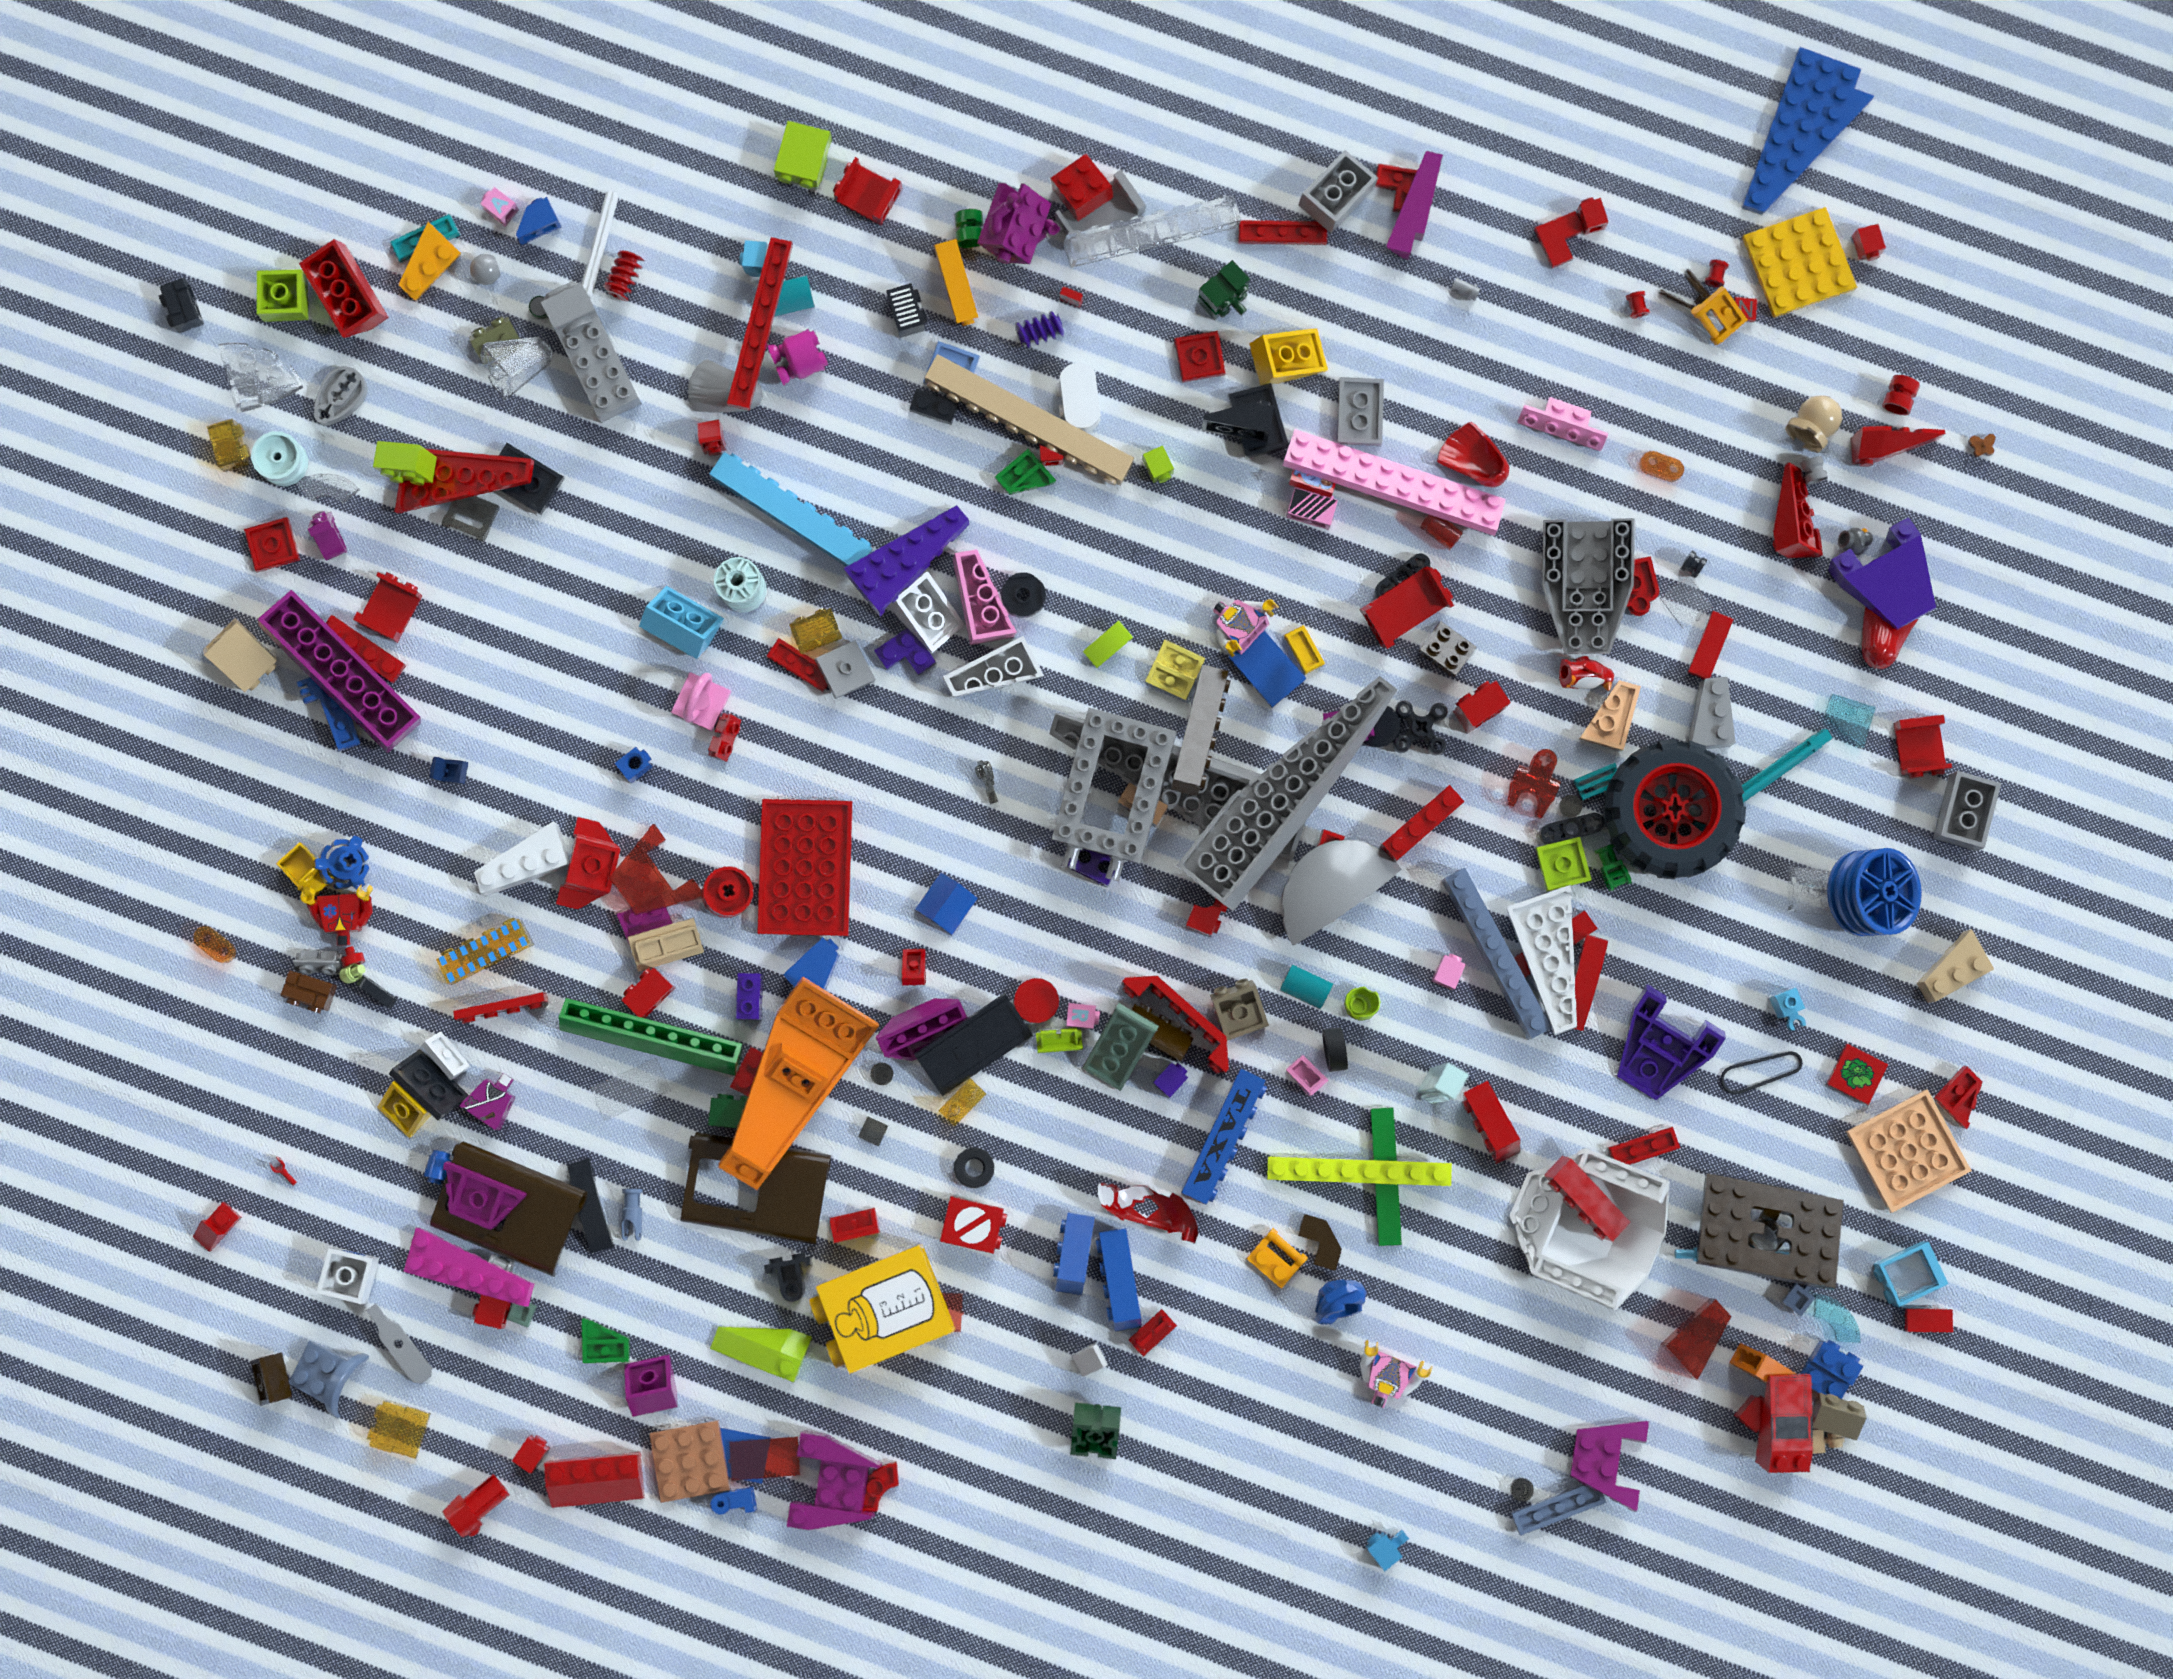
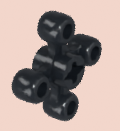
M1403 700L1398 702L1395 706V712L1399 718L1407 721L1409 729L1406 734L1395 738L1393 741L1394 750L1398 753H1405L1410 749L1413 741L1423 740L1426 742L1428 751L1432 755H1441L1446 749V743L1442 738L1436 737L1433 734L1432 726L1435 722L1446 718L1448 714L1446 705L1435 703L1430 708L1428 715L1417 716L1409 701ZM1400 707H1406L1407 712L1403 713ZM1435 709H1440L1442 715H1437ZM1423 724L1425 726L1423 731H1416L1417 725ZM1403 741L1405 747H1400L1398 742ZM1434 743H1437V744L1440 745V749H1439V750H1437V749L1434 748V746H1433Z

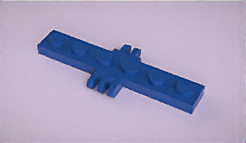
M310 677L296 682L297 687L307 685V688L299 691L301 696L311 695L302 699L304 704L320 700L338 751L360 745V740L351 717Z

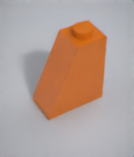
M1742 1343L1739 1344L1729 1362L1764 1384L1767 1383L1768 1374H1796L1768 1355Z

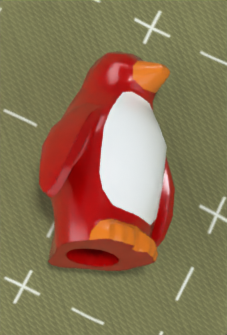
M1588 656L1578 657L1576 662H1570L1567 659L1561 660L1559 680L1562 688L1593 689L1601 685L1607 691L1611 690L1615 674L1610 668L1605 667L1598 661L1589 659Z

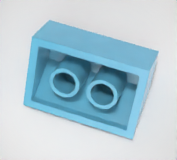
M666 586L645 607L639 627L680 649L687 655L698 659L708 648L724 618Z

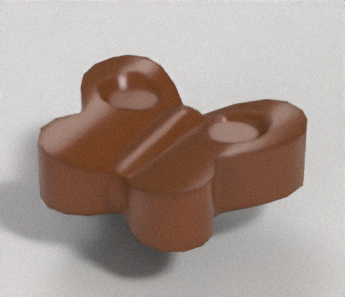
M1988 434L1984 439L1978 436H1971L1968 443L1974 449L1973 455L1975 457H1980L1983 454L1991 456L1994 453L1992 446L1996 436Z

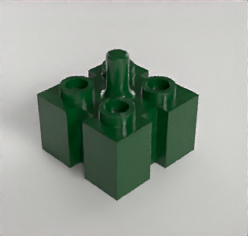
M1231 260L1216 276L1211 277L1199 288L1197 302L1214 320L1218 317L1224 318L1231 311L1230 306L1242 316L1247 311L1241 302L1248 296L1250 278Z
M1075 1403L1070 1455L1088 1457L1089 1453L1098 1454V1458L1116 1459L1121 1407L1103 1405L1102 1408L1100 1404Z

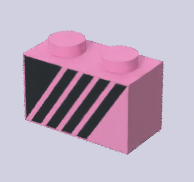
M1295 488L1286 518L1329 530L1338 500L1334 499V496L1329 498Z

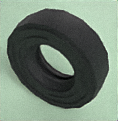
M971 1147L963 1150L954 1162V1173L957 1180L968 1188L983 1187L991 1181L994 1175L995 1165L993 1159L987 1151L981 1148ZM971 1159H978L983 1165V1171L977 1177H971L966 1173L965 1166Z

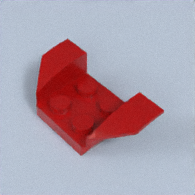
M577 817L573 832L575 841L564 884L560 885L556 901L557 905L573 909H580L601 896L610 893L621 850L612 841L600 822Z

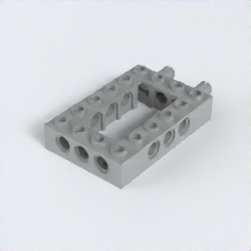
M1088 707L1052 836L1053 841L1064 843L1067 846L1061 866L1068 868L1071 859L1069 868L1076 869L1079 852L1083 849L1104 854L1111 858L1105 878L1110 880L1115 871L1113 880L1120 881L1122 867L1126 861L1141 865L1177 731ZM1104 735L1114 738L1116 741L1123 740L1133 743L1138 747H1148L1124 835L1080 823L1085 814L1084 807L1087 796L1091 792L1092 778L1094 772L1097 771L1096 765L1099 753L1103 749Z

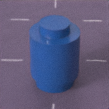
M438 1150L432 1151L424 1173V1177H428L427 1182L441 1185V1182L445 1181L447 1171L444 1170L443 1165L447 1161H452L450 1153Z

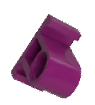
M325 511L314 514L307 529L311 537L314 538L324 559L327 561L348 552L345 542L334 522L335 518L332 512L325 513Z

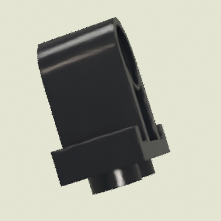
M805 1252L791 1255L792 1260L783 1261L782 1257L769 1259V1264L764 1265L765 1274L772 1273V1268H776L780 1293L788 1302L798 1301L805 1294L801 1263L806 1262V1266L813 1265L812 1257H806ZM790 1284H796L799 1288V1293L795 1297L790 1296L787 1292V1287Z

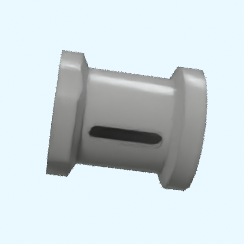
M495 1253L491 1255L488 1261L510 1272H513L515 1266L514 1260L507 1261L501 1259Z

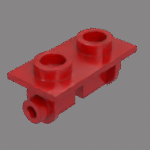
M725 713L722 714V717L719 716L714 732L721 734L720 738L712 737L707 750L709 751L708 756L719 758L725 762L728 761L733 751L736 735L740 731L741 719L732 714L728 715Z
M1161 1309L1128 1340L1144 1357L1177 1325Z

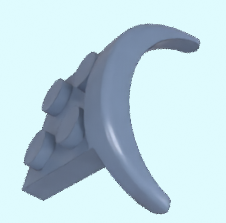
M309 1341L289 1380V1384L324 1403L329 1414L340 1418L338 1401L342 1389L353 1371L361 1363L368 1360L369 1355L362 1353L346 1360L316 1342Z

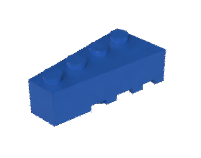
M1127 1229L1100 1232V1240H1096L1098 1254L1102 1253L1104 1261L1099 1264L1101 1276H1106L1107 1284L1103 1285L1105 1299L1110 1298L1111 1307L1107 1308L1108 1320L1113 1321L1115 1332L1141 1328V1314Z

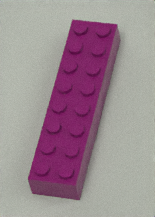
M292 589L257 619L258 626L387 754L421 724V717Z

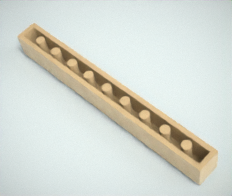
M938 354L925 376V383H927L929 389L935 392L940 390L946 393V397L956 403L959 401L965 403L966 407L972 412L978 413L980 411L984 413L986 418L993 423L1001 422L1012 433L1017 434L1020 432L1025 435L1026 440L1033 444L1039 442L1046 448L1065 456L1064 459L1074 465L1078 463L1084 466V470L1092 475L1097 473L1103 476L1104 480L1115 486L1118 484L1121 486L1134 462V457Z

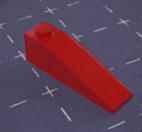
M1892 426L1862 427L1851 437L1852 464H1860L1861 467L1872 466L1873 463L1939 440L1945 435V430L1921 428L1910 432L1909 427H1902L1893 431Z
M1790 462L1785 464L1773 530V546L1776 552L1787 558L1823 556L1819 528L1814 529L1811 517L1815 515L1813 509H1810L1806 502L1808 490L1803 473L1799 467Z

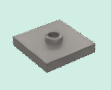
M856 641L815 659L834 699L871 684L876 680Z

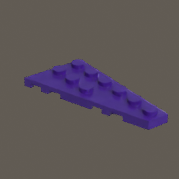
M956 505L844 568V573L881 617L885 613V608L890 603H894L898 599V595L917 580L930 566V562L936 556L939 557L943 553V548L949 542H953L970 525L969 519Z

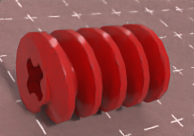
M619 250L617 253L619 258L614 260L616 266L611 267L610 271L612 274L607 276L609 282H605L603 286L609 295L627 302L629 299L624 293H632L627 286H634L636 284L631 280V277H639L634 270H641L642 266L638 264V261L645 262V260L633 252Z

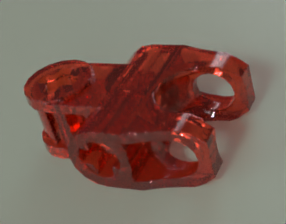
M1541 749L1533 756L1529 768L1518 764L1510 782L1506 806L1514 807L1521 793H1531L1537 799L1534 817L1537 819L1543 818L1548 807L1554 801L1561 784L1560 780L1551 777L1557 764V756L1552 750ZM1544 756L1547 757L1546 761L1549 762V764H1546L1545 766H1543L1542 761L1539 760Z

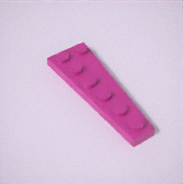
M415 1228L403 1272L521 1306H529L534 1283L510 1271H506L502 1267L490 1263L455 1244L449 1243L423 1228Z

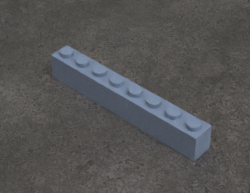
M1464 867L1441 880L1527 1040L1533 1039L1552 1029L1466 868Z

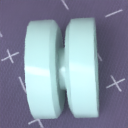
M272 431L266 433L255 442L252 448L251 460L254 468L268 482L274 485L290 486L304 477L308 469V456L305 449L291 435L284 432Z

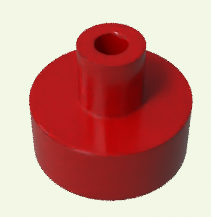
M354 946L345 948L347 956L341 958L343 968L351 964L361 965L366 962L363 952L355 953Z

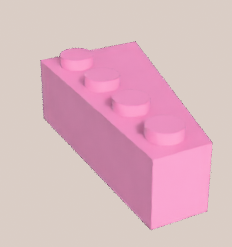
M978 550L955 553L953 564L970 645L1014 638L1017 633L1016 629L1008 617V613L998 596L996 588L993 586Z

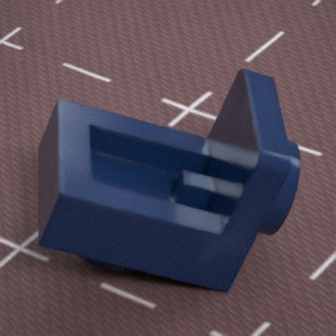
M433 757L430 779L443 783L465 784L469 762Z

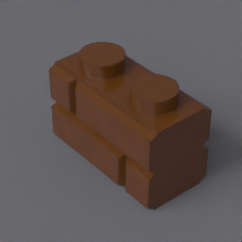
M290 970L280 995L287 998L286 1003L299 1007L300 1003L308 1005L307 1010L321 1013V1010L328 1011L330 1009L337 985Z

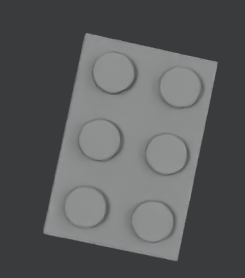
M1339 378L1338 444L1382 446L1384 379Z

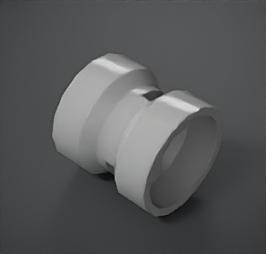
M1822 456L1809 458L1800 463L1802 470L1806 473L1805 481L1807 485L1818 483L1828 478L1827 472L1823 470L1822 465L1824 462Z

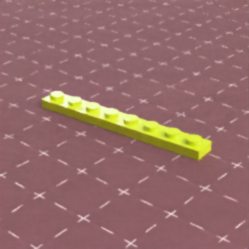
M1268 1157L1267 1180L1451 1186L1452 1163Z

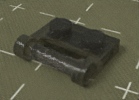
M477 496L452 501L447 513L443 517L442 526L455 528L484 542L500 506ZM457 513L483 525L479 529L454 518Z

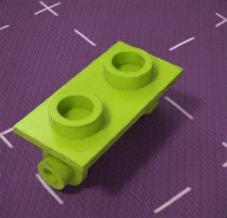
M1077 1027L1061 1029V1034H1057L1056 1030H1040L1039 1033H1036L1037 1053L1083 1050L1082 1031L1077 1029Z

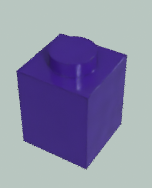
M1171 1062L1153 1084L1170 1098L1188 1079L1185 1075L1188 1071L1178 1062L1176 1065Z

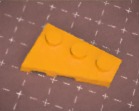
M427 222L398 285L417 301L461 255V252Z

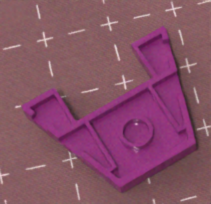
M1649 1421L1577 1429L1570 1477L1594 1491L1606 1495L1612 1501L1622 1504L1630 1511L1637 1512L1640 1490L1617 1486V1472L1622 1439L1645 1444L1647 1442Z

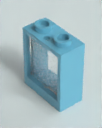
M1921 1241L1873 1263L1875 1270H1873L1877 1281L1879 1283L1882 1282L1885 1291L1883 1294L1889 1304L1892 1303L1896 1307L1905 1305L1949 1284L1929 1242Z

